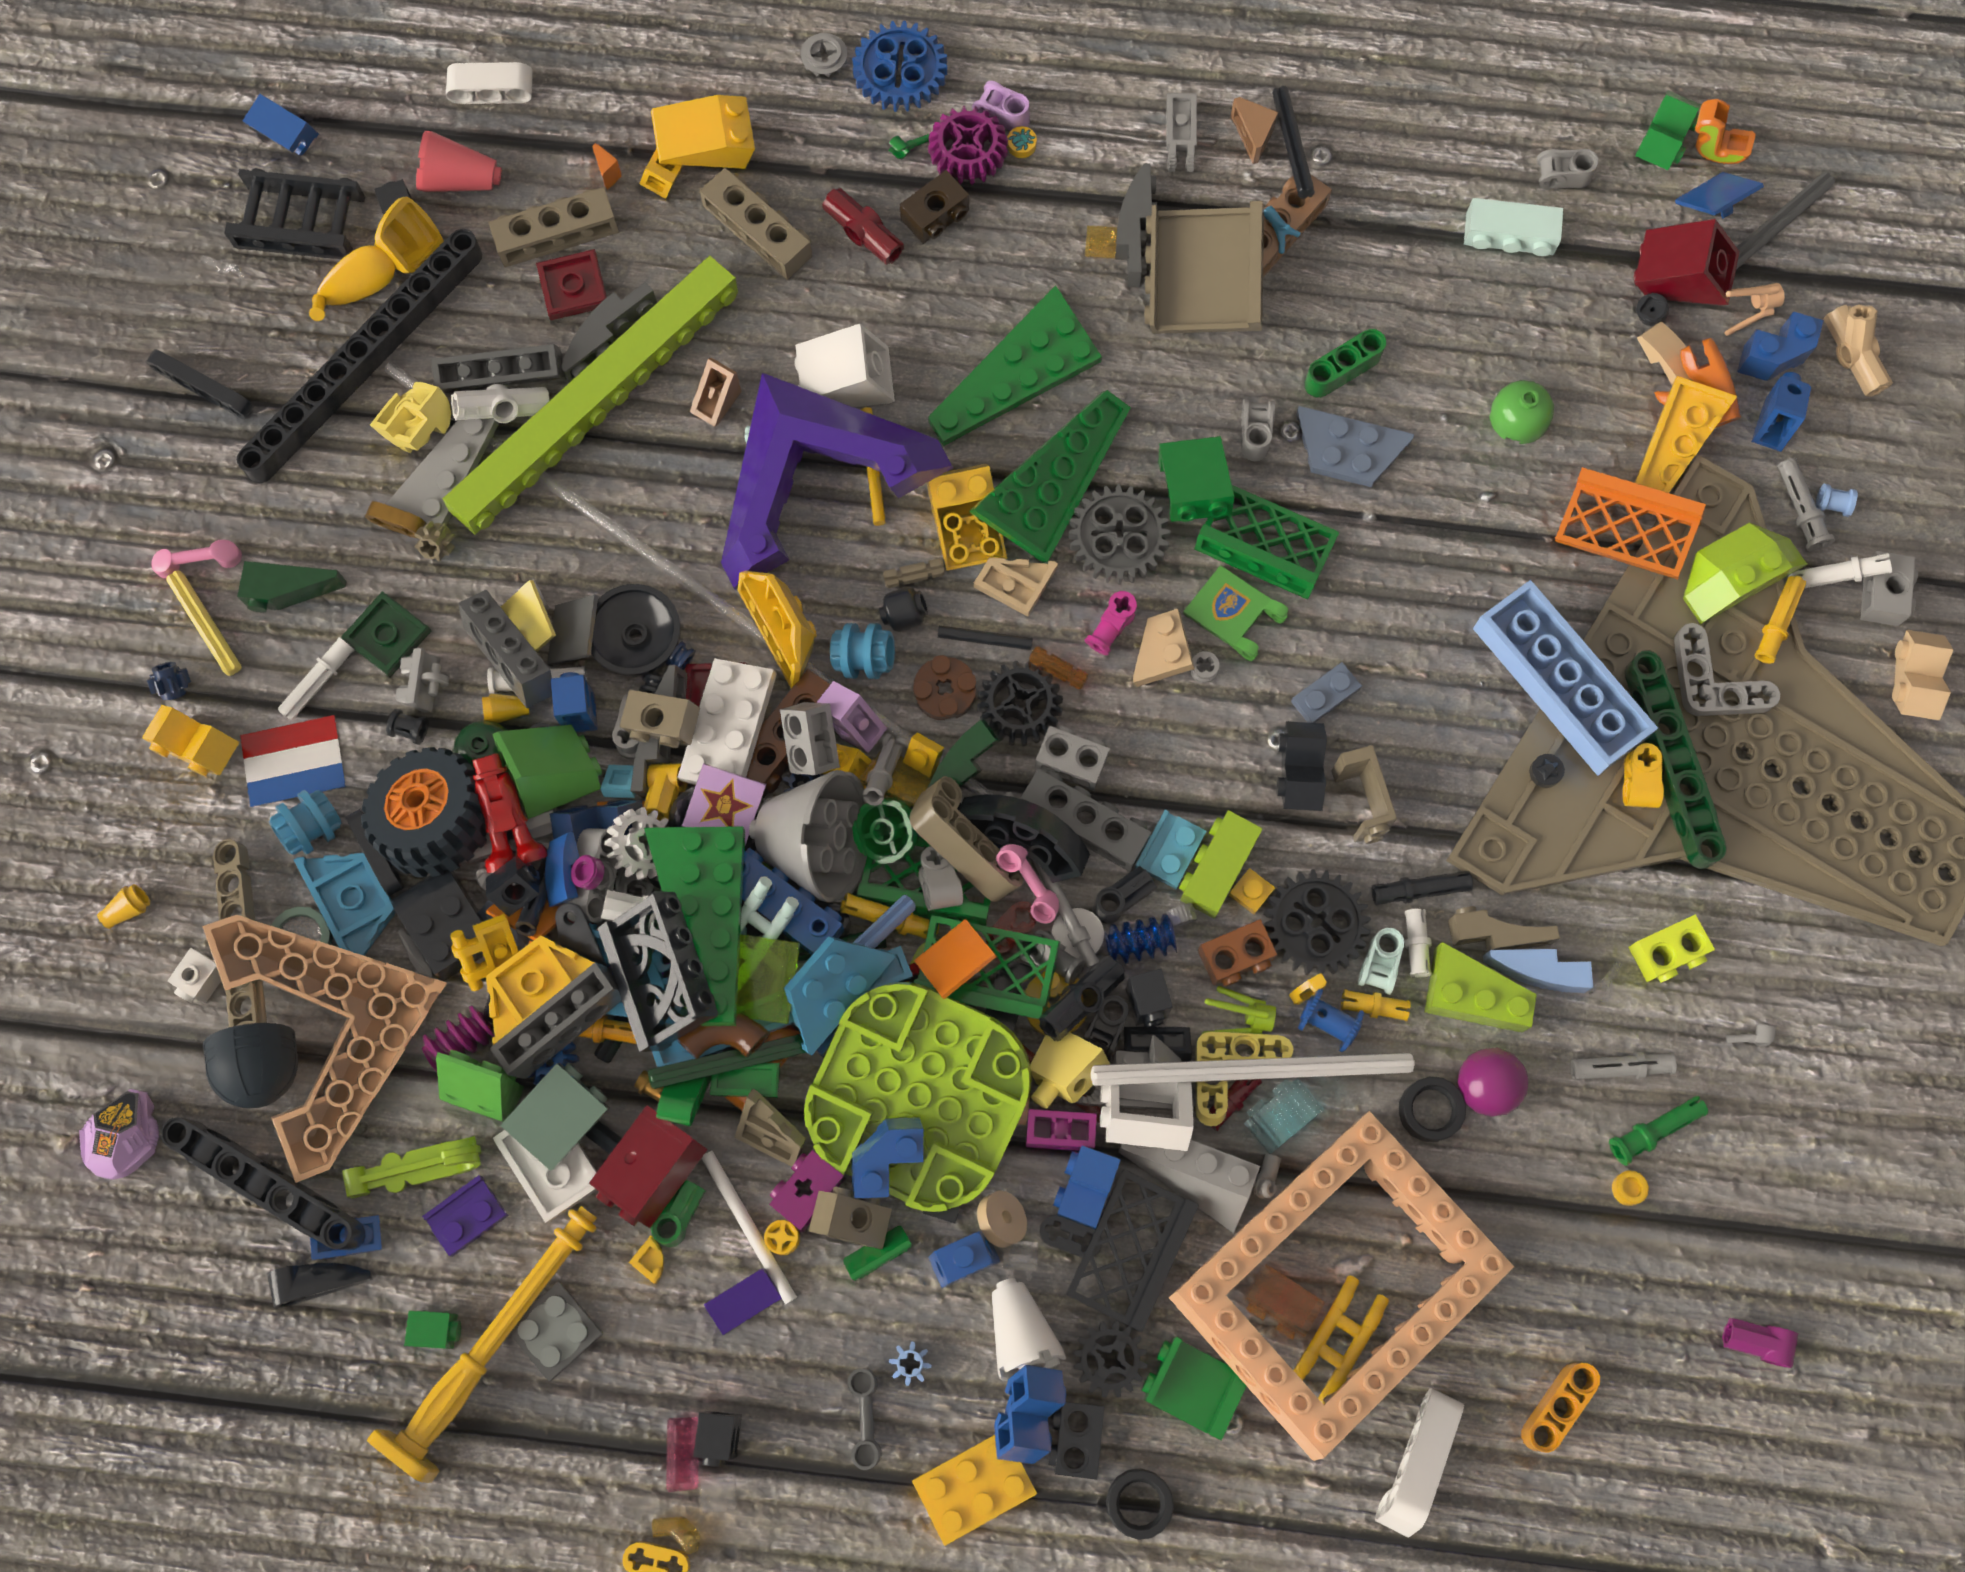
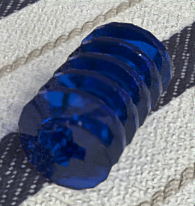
M1162 914L1160 925L1155 917L1152 916L1148 918L1147 927L1141 919H1137L1134 930L1129 922L1126 921L1122 924L1121 932L1115 924L1110 925L1108 935L1105 932L1108 955L1115 961H1117V956H1121L1125 964H1129L1130 954L1132 953L1138 962L1142 961L1143 951H1147L1151 959L1155 958V951L1158 948L1164 957L1168 955L1169 946H1172L1177 953L1173 925L1167 914Z

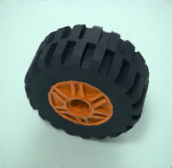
M435 747L422 748V752L417 750L406 752L405 757L401 759L396 757L390 762L391 766L386 770L382 768L376 775L378 777L376 782L370 783L367 789L368 799H364L362 811L365 813L361 816L362 827L365 829V836L368 842L399 871L405 874H413L415 877H427L428 873L432 877L443 875L444 870L448 869L451 872L460 868L459 864L464 860L469 862L475 856L473 854L478 847L482 849L487 841L485 838L487 834L485 832V819L481 811L478 794H475L476 780L473 779V775L476 774V771L459 753H453L450 749L438 748L437 750Z

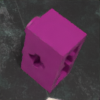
M1029 1109L1026 1147L1079 1151L1081 1146H1085L1094 1150L1097 1114Z
M813 1150L808 1156L803 1153L796 1160L791 1168L794 1174L787 1182L781 1180L770 1194L773 1200L769 1205L802 1232L811 1223L818 1192L832 1193L833 1187H840L846 1179ZM811 1180L810 1188L813 1193L810 1196L804 1194L799 1198V1183L807 1184Z

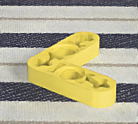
M1211 1031L1205 1032L1198 1038L1195 1061L1291 1058L1294 1048L1289 1039L1280 1035ZM1207 1044H1213L1215 1053H1209L1208 1048H1206ZM1226 1044H1230L1229 1055H1225ZM1240 1044H1246L1253 1049V1054L1249 1057H1243L1236 1052L1235 1048ZM1260 1046H1263V1057L1258 1056ZM1273 1048H1280L1282 1057H1276ZM1204 1081L1195 1082L1197 1118L1207 1126L1221 1124L1225 1119L1228 1107L1227 1081H1220L1216 1085H1209ZM1215 1095L1214 1108L1217 1110L1215 1114H1210L1207 1108L1209 1096Z

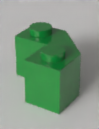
M1668 90L1635 156L1666 170H1669L1672 163L1678 165L1686 150V147L1681 145L1688 130L1695 131L1701 104Z

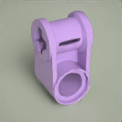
M995 81L986 82L984 93L979 100L973 103L972 110L975 106L978 108V113L988 110L990 118L997 116L999 125H1003L1009 131L1020 126L1029 127L1030 111L1027 97L1003 87Z

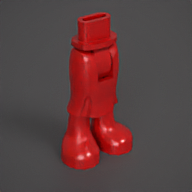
M495 753L472 760L476 774L473 775V779L476 780L475 794H478L486 824L485 832L489 833L492 845V853L485 860L487 873L495 872L515 857L505 832L511 829L516 844L517 857L524 863L546 857L547 850L545 846L535 841L529 832L526 824L528 819L522 812L515 783L509 773L506 772L508 770L507 766L502 767L499 754Z

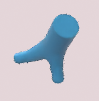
M1268 206L1264 209V216L1274 228L1279 242V253L1283 254L1285 252V236L1290 234L1298 238L1301 233L1291 228L1280 217L1273 206Z

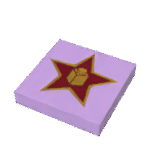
M703 763L682 826H743L745 829L746 845L750 823L755 818L766 784Z

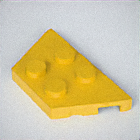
M539 936L486 976L487 992L491 998L489 1013L494 1025L495 1037H492L493 1045L595 962L543 936Z

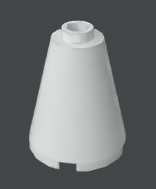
M1015 1278L997 1283V1289L992 1292L999 1378L1002 1381H1008L1014 1373L1025 1365L1049 1369L1059 1365V1358L1066 1359L1064 1349L1023 1282H1016Z

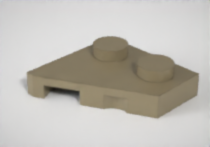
M755 1089L751 1090L746 1098L734 1138L792 1167L802 1153L806 1138Z

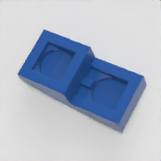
M568 832L549 843L545 865V883L549 907L560 906L578 898L576 886L571 879V868L579 858L573 832Z
M379 1215L355 1218L365 1229L364 1242L355 1250L332 1249L310 1237L311 1260L316 1261L382 1250ZM344 1226L340 1232V1239L342 1242H344L348 1236V1230L346 1226Z

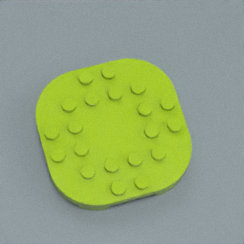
M895 982L870 990L855 1000L841 1017L838 1029L807 1092L804 1120L814 1144L813 1148L821 1159L829 1163L843 1176L845 1174L852 1176V1152L861 1143L863 1144L885 1119L920 1117L923 1126V1162L889 1164V1195L906 1202L905 1205L928 1212L947 1211L950 1208L966 1204L977 1197L991 1181L1026 1107L1031 1090V1069L1025 1049L1016 1035L999 1020L951 997L943 999L938 991L924 985L910 982Z

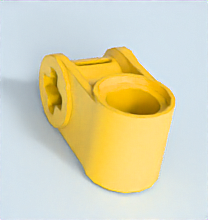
M1644 743L1628 753L1624 759L1623 803L1625 806L1660 808L1664 794L1662 754L1655 745Z

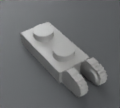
M1167 93L1166 151H1168V172H1175L1177 167L1176 151H1187L1185 159L1186 172H1193L1194 151H1196L1197 93Z

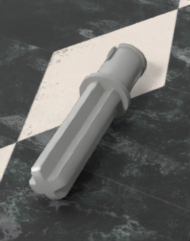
M889 740L887 745H883L874 769L867 775L868 784L863 791V795H865L863 799L870 805L881 804L885 792L892 786V774L902 752L901 745L896 744L895 740Z

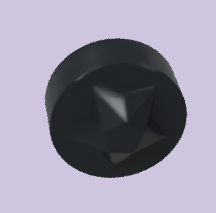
M1650 293L1639 300L1636 312L1643 324L1654 326L1667 318L1669 306L1667 300L1662 295Z
M1543 754L1532 762L1529 773L1536 785L1543 788H1551L1562 780L1565 768L1557 756Z

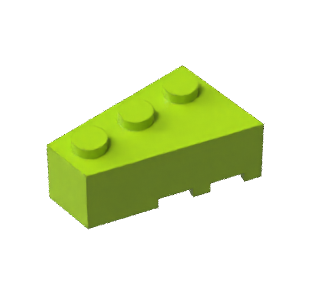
M1441 942L1434 949L1431 966L1432 975L1429 979L1424 1013L1521 1033L1532 1027L1537 994L1444 942Z

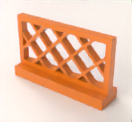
M1582 467L1577 485L1555 537V542L1678 580L1698 527L1704 517L1706 504ZM1581 493L1593 496L1598 506L1582 513L1577 503ZM1615 504L1625 506L1629 515L1613 522L1606 508ZM1574 510H1576L1578 515L1572 517ZM1602 511L1608 525L1591 531L1585 518ZM1646 513L1655 515L1660 524L1643 531L1637 518ZM1581 520L1587 534L1577 539L1566 536L1567 527ZM1632 520L1639 534L1622 541L1616 527ZM1678 522L1691 526L1688 535L1676 541L1668 529L1669 526ZM1611 530L1618 543L1608 548L1599 546L1595 537ZM1663 530L1670 544L1653 550L1647 536ZM1642 539L1649 553L1638 558L1630 556L1625 546ZM1684 544L1682 551L1680 552L1678 546ZM1673 549L1678 558L1675 569L1661 565L1657 555Z

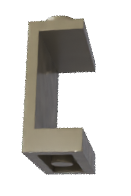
M1371 745L1341 753L1331 770L1335 783L1360 776L1373 819L1363 821L1353 835L1354 842L1364 840L1365 844H1371L1384 839L1383 835L1390 831L1397 817L1374 747Z

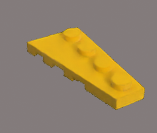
M1676 376L1634 483L1669 493L1737 396Z

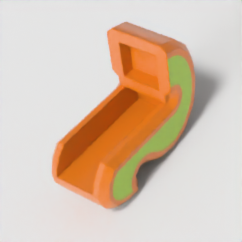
M1710 99L1703 102L1695 127V131L1699 133L1695 145L1698 153L1707 160L1723 164H1737L1747 160L1751 155L1756 134L1753 131L1739 129L1725 130L1730 105L1720 99Z

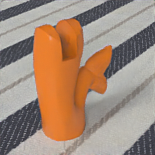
M1712 338L1702 340L1704 353L1708 357L1709 363L1698 367L1696 356L1693 354L1690 345L1681 349L1680 358L1683 368L1692 381L1736 395L1728 367ZM1655 391L1654 394L1657 400L1665 405L1670 391ZM1737 398L1715 428L1741 418Z

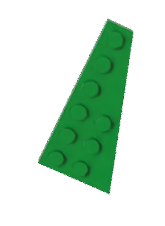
M1056 285L928 416V422L943 446L1101 363V354Z
M1108 390L1101 392L969 512L1042 563L1048 562L1069 524L1075 508L1078 507L1131 407Z
M743 826L644 828L661 890L676 893L681 903L688 929L692 934L699 960L703 965L710 991L714 996L718 1016L714 1019H709L701 1025L736 1026L745 829Z

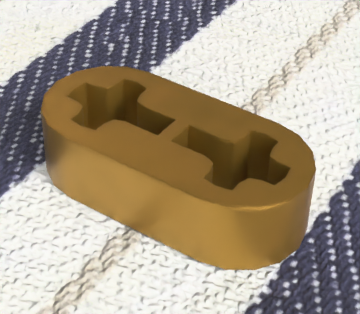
M376 501L371 502L365 514V518L370 522L416 538L414 535L421 526L425 527L426 525L423 519L412 513Z

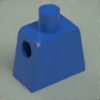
M1787 372L1780 376L1763 403L1751 442L1781 452L1805 420L1811 386L1808 383L1802 382L1799 374ZM1778 414L1783 415L1781 422H1776Z
M982 1231L975 1232L942 1247L928 1256L942 1289L1001 1262L994 1245L986 1239Z

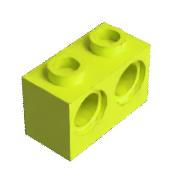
M1696 914L1649 935L1628 947L1645 980L1649 982L1658 978L1660 983L1679 975L1676 969L1687 964L1690 970L1707 962L1708 960L1705 955L1715 950ZM1682 937L1691 941L1693 945L1692 952L1684 949ZM1653 951H1658L1663 955L1664 965H1659L1654 961Z

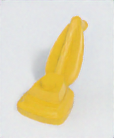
M409 197L398 198L383 215L375 234L374 246H362L342 258L324 278L318 288V292L312 297L313 304L309 311L311 319L314 321L323 320L326 305L334 306L352 303L382 290L393 279L395 269L405 274L415 272L444 242L428 214Z

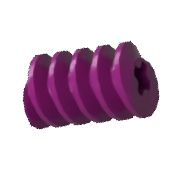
M469 1006L471 1015L469 1018L462 1013L457 1014L459 1020L457 1026L448 1019L446 1021L448 1030L446 1033L438 1027L434 1028L436 1039L432 1040L426 1034L423 1035L425 1046L422 1047V1051L436 1072V1055L438 1052L449 1055L450 1051L454 1050L466 1054V1048L471 1053H475L478 1050L476 1041L486 1046L489 1044L488 1034L495 1037L494 1029L491 1028L490 1022L474 1006Z

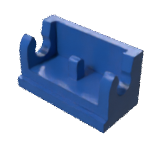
M259 94L242 120L248 126L259 131L293 153L295 151L300 156L305 153L314 138H317L319 135L307 122Z

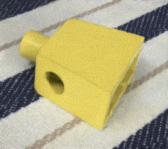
M1070 1032L1060 1041H1054L1051 1037L1045 1035L1030 1064L1031 1075L1039 1085L1031 1096L1032 1100L1045 1109H1048L1056 1096L1070 1103L1077 1102L1093 1086L1091 1080L1092 1067L1094 1065H1110L1103 1049Z

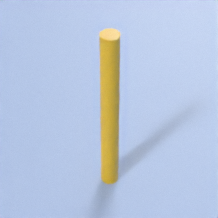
M870 407L860 409L873 415L872 408ZM867 466L873 524L876 526L884 525L886 521L880 471L873 470Z

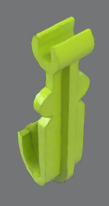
M472 1136L408 1151L403 1158L399 1154L388 1153L383 1157L380 1166L368 1169L365 1166H359L342 1171L347 1198L351 1197V1199L370 1194L371 1189L383 1186L389 1192L400 1193L405 1189L407 1182L412 1185H418L472 1171L481 1165L479 1155L482 1154L481 1147L477 1145L476 1137Z

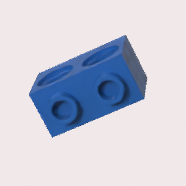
M567 672L561 674L559 678H551L553 712L560 726L572 725L576 733L598 730L595 694L584 675Z

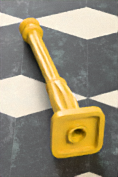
M582 1206L578 1211L574 1209L569 1210L568 1216L572 1219L564 1229L558 1227L554 1230L557 1238L468 1354H461L460 1359L433 1387L405 1431L401 1430L396 1435L389 1430L375 1429L367 1438V1442L415 1480L422 1483H432L438 1475V1467L425 1457L429 1451L428 1447L462 1409L482 1375L487 1372L485 1365L574 1249L576 1251L582 1250L583 1245L579 1241L587 1231L591 1233L596 1231V1226L593 1223L597 1217Z

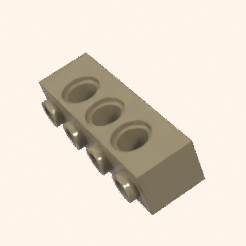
M724 168L699 191L703 207L786 280L812 258L811 239L802 229L796 230L790 225L784 213L779 210L774 211L761 193L751 191L739 174L733 175ZM735 202H742L739 205H732ZM756 220H763V222L759 224L753 223ZM779 238L785 239L782 242H774Z
M604 187L588 189L582 194L569 198L562 197L552 203L532 206L525 211L512 215H502L496 220L488 222L504 268L619 233ZM582 214H587L585 217L577 218ZM553 223H558V224L555 225V226L548 227L549 225H551V224H553ZM523 232H529L526 235H520Z

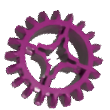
M963 106L961 112H957L952 108L950 117L942 114L940 122H934L933 131L929 134L928 152L931 156V162L933 166H937L939 174L947 170L953 178H958L960 185L966 179L973 186L976 178H979L984 183L986 174L994 177L996 168L1002 169L1004 159H1006L1008 153L1006 148L1008 146V137L1005 135L1004 126L999 125L997 116L990 118L988 110L978 113L977 106L972 111H967V108ZM951 138L953 140L952 149L947 151L945 144ZM989 140L991 147L986 153L983 150L984 142Z

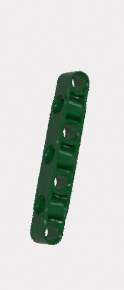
M1642 651L1626 666L1624 672L1625 679L1632 698L1658 727L1645 742L1655 745L1662 754L1664 797L1687 859L1694 867L1707 869L1720 861L1725 856L1727 850L1717 812L1663 662L1655 652ZM1638 664L1647 667L1649 674L1642 673L1638 668ZM1658 724L1666 725L1670 734H1664L1659 729ZM1679 784L1686 785L1690 789L1691 795H1685L1680 790ZM1701 845L1710 848L1712 858L1702 853Z

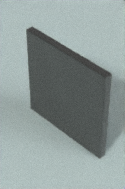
M594 594L555 605L552 627L556 636L550 640L547 665L553 666L591 655L598 601L597 595Z

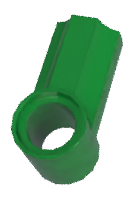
M686 1179L651 1226V1233L654 1239L661 1245L669 1248L681 1244L685 1238L686 1229L706 1190ZM667 1222H675L677 1225L676 1233L670 1238H662L660 1234L661 1227Z

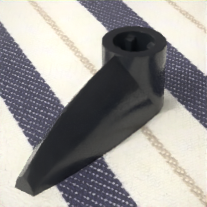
M340 1263L293 1265L267 1273L274 1308L288 1307L373 1280L369 1270Z

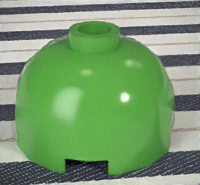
M1519 380L1509 383L1498 392L1492 403L1489 419L1493 429L1501 438L1506 439L1507 437L1514 441H1521L1519 444L1535 442L1547 431L1553 420L1554 403L1551 395L1542 385L1534 381Z

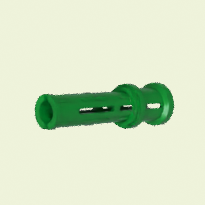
M1696 1095L1647 1124L1637 1123L1633 1126L1632 1131L1619 1138L1616 1136L1609 1139L1610 1149L1616 1159L1626 1166L1632 1163V1158L1642 1152L1655 1150L1657 1142L1708 1115L1707 1105L1703 1100L1700 1101V1097Z

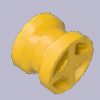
M777 1220L766 1228L764 1242L771 1252L778 1255H789L798 1248L800 1233L798 1228L791 1222Z

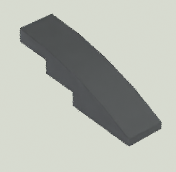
M669 665L655 694L686 699L688 673L676 665ZM663 715L657 718L655 727L661 724ZM649 738L648 743L639 741L634 760L631 792L646 798L649 790L647 785L648 768L651 764H670L671 747L659 744L658 739Z

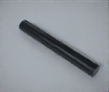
M941 625L938 628V638L1031 650L1033 638Z

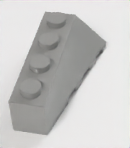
M1191 1139L1188 1151L1121 1144L1118 1153L1152 1177L1161 1181L1179 1196L1199 1204V1210L1212 1217L1232 1233H1234L1245 1209L1260 1168L1256 1164Z

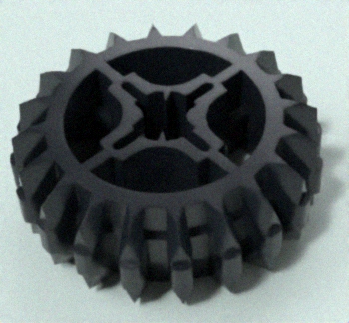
M1014 661L1013 669L1009 670L1008 666L1003 663L1001 665V675L997 671L992 670L990 672L992 681L983 680L982 687L985 690L978 692V699L982 702L977 704V710L983 712L980 719L989 723L993 732L999 730L997 737L1000 741L1006 735L1009 736V745L1011 746L1014 745L1015 738H1021L1022 746L1027 745V737H1031L1035 743H1038L1040 741L1039 732L1045 736L1049 728L1048 726L1057 727L1058 720L1055 716L1062 715L1063 709L1058 705L1063 703V696L1057 694L1060 691V685L1056 683L1051 684L1053 680L1051 673L1042 677V666L1032 671L1031 662H1026L1025 668H1019V662ZM1018 682L1033 685L1035 688L1024 689ZM1007 686L1009 697L1002 701L1000 706L994 707L996 695L1002 688ZM1015 695L1017 699H1022V702L1026 701L1025 711L1023 707L1018 708V705L1015 706ZM1045 699L1047 706L1044 713L1037 720L1033 721L1031 710L1039 705V701ZM1017 718L1022 725L1012 724L1004 719Z

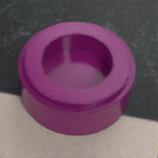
M590 855L579 857L571 869L573 884L586 890L595 889L604 877L602 861Z

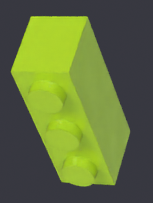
M1229 810L1224 819L1217 817L1209 831V834L1214 836L1210 845L1202 844L1194 859L1199 864L1194 874L1187 872L1179 887L1180 890L1184 891L1180 901L1185 904L1192 903L1195 909L1215 919L1263 828Z

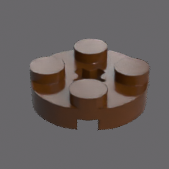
M944 655L936 656L933 660L928 661L918 670L914 679L913 692L917 705L925 715L935 720L959 718L965 715L971 709L976 699V678L972 670L964 662ZM951 683L950 687L953 690L951 694L947 692L943 696L938 694V684Z

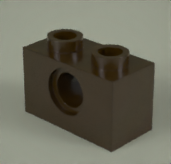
M945 170L900 203L901 220L924 244L930 239L939 237L947 226L954 221H961L969 211V194ZM938 207V208H941L942 210H940V211H933V210H931V209Z

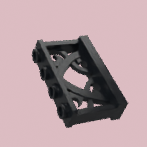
M653 891L648 895V898L612 922H605L598 927L639 1052L664 1051L672 1046V1042L709 1019H714L718 1016L714 996L710 991L703 965L699 960L692 934L688 929L681 903L675 892ZM652 913H654L656 919L651 923L649 934V919ZM637 923H639L640 934H634L632 929ZM652 949L661 952L671 960L666 990L650 982L647 972L652 961ZM675 1006L687 1007L689 1014L685 1017L680 1015ZM670 1016L675 1023L666 1028L665 1022Z

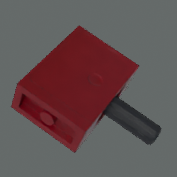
M646 1105L623 1138L601 1121H598L586 1136L610 1154L589 1182L591 1186L599 1191L595 1197L611 1209L615 1204L622 1210L618 1215L634 1227L640 1222L646 1227L651 1228L708 1149L670 1121L657 1119V1112L648 1105Z

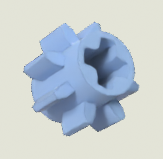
M913 1341L910 1344V1349L904 1351L899 1345L896 1346L900 1354L898 1359H889V1363L897 1364L898 1368L892 1377L897 1378L901 1374L906 1376V1386L910 1385L911 1377L917 1376L923 1382L924 1376L920 1372L923 1368H932V1365L924 1363L922 1358L927 1354L928 1350H922L920 1353L916 1352V1345ZM909 1353H913L914 1359L920 1361V1367L914 1368L912 1374L906 1373V1367L901 1366V1360L907 1359Z

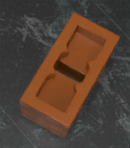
M1261 919L1205 942L1197 950L1213 985L1216 986L1223 983L1224 987L1241 981V974L1250 970L1254 974H1258L1271 968V961L1277 956ZM1249 942L1257 943L1261 947L1262 954L1257 957L1249 955L1245 949V944ZM1218 955L1228 956L1231 959L1232 967L1226 970L1219 968L1216 965L1215 957Z

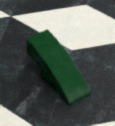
M980 719L952 746L938 766L928 788L944 776L952 778L961 787L982 771L975 760L1000 742L985 720Z

